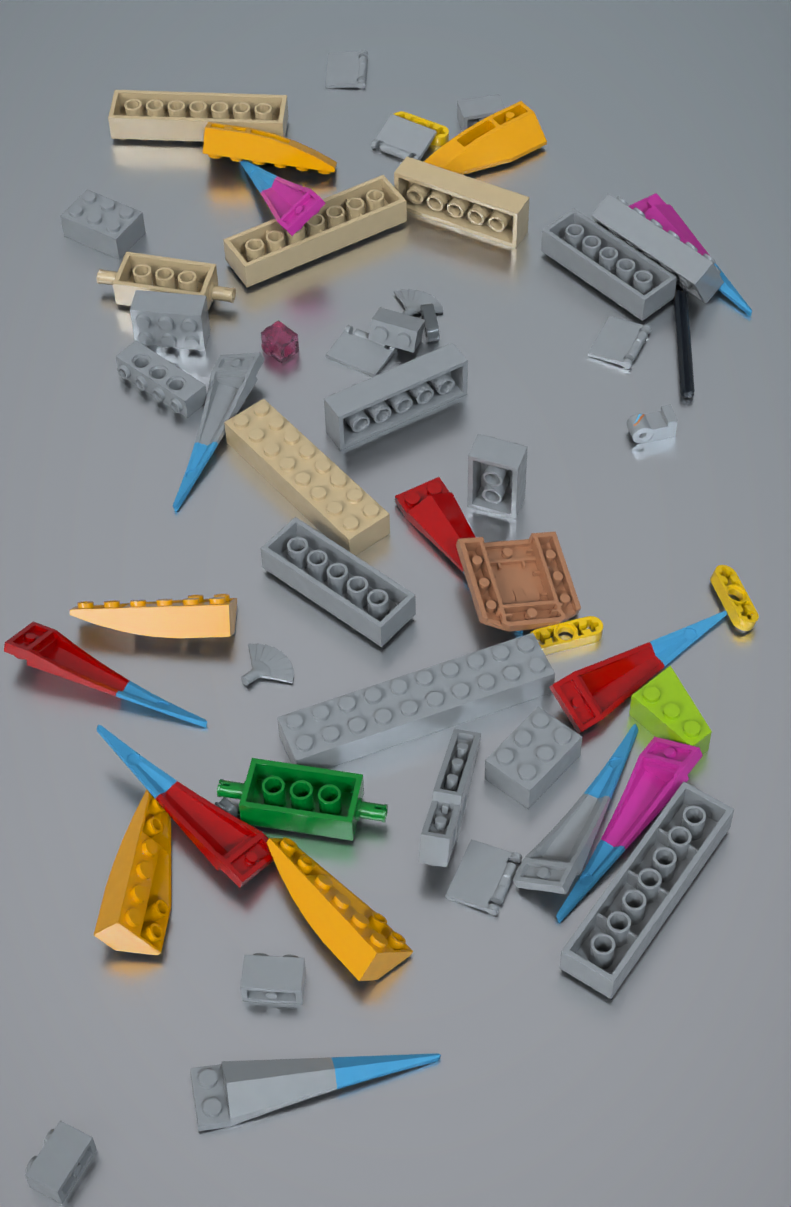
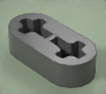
M433 303L423 304L420 309L421 319L425 320L424 333L427 343L437 342L440 340L434 305Z

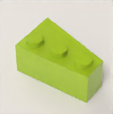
M671 665L631 696L629 715L655 737L699 747L702 755L708 751L712 731Z

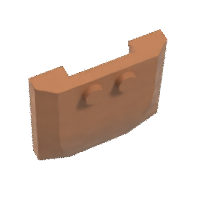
M556 531L531 533L529 539L484 543L483 537L458 539L456 547L479 623L507 632L532 630L566 622L579 613L581 606Z

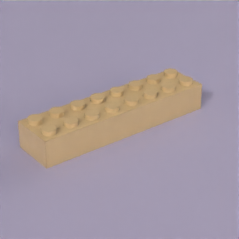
M115 90L108 120L111 139L204 142L205 126L208 122L254 128L285 137L289 115L287 95Z
M381 175L322 199L326 204L293 236L284 230L276 219L223 239L225 260L246 287H250L406 222L407 209L405 198L384 175Z
M265 399L260 400L224 422L226 442L327 538L356 556L390 534V514Z

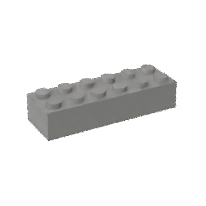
M608 194L591 214L597 224L677 277L676 284L703 303L707 304L724 283L720 276L721 271L714 265L716 262L711 256L706 253L701 255L691 243L686 242L684 244L681 242L680 237L673 231L669 230L666 232L656 220L651 219L650 221L646 219L645 214L636 207L631 209L623 198L619 196L615 198Z
M575 208L542 230L541 251L640 320L643 321L675 297L677 281L675 275Z
M450 343L358 384H354L349 388L331 394L324 398L326 433L339 450L342 451L467 395L468 360L453 343Z
M297 517L293 518L260 548L262 567L381 647L416 614V596L414 593Z

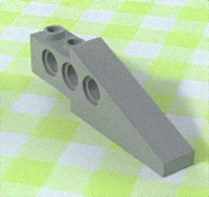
M460 729L453 730L433 790L432 802L421 832L419 863L431 866H448L455 842L457 843L480 746L481 733Z

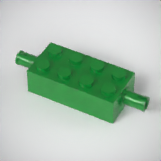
M252 758L244 783L220 779L217 787V797L240 800V818L249 825L353 841L357 822L361 818L385 823L388 813V804L363 801V774Z

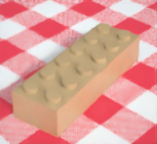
M406 157L394 172V187L405 198L408 212L513 248H517L528 233L530 198L528 196L410 157Z

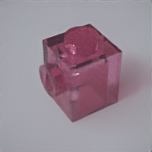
M279 320L261 332V347L263 351L281 364L299 352L298 334Z

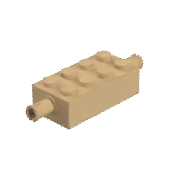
M126 252L118 272L99 269L97 273L98 284L113 285L116 304L131 306L136 290L204 295L207 297L208 311L214 300L234 303L236 297V288L218 286L216 264Z

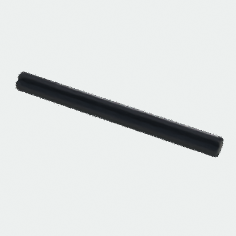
M677 290L674 300L680 390L683 398H692L695 390L688 293L686 290Z

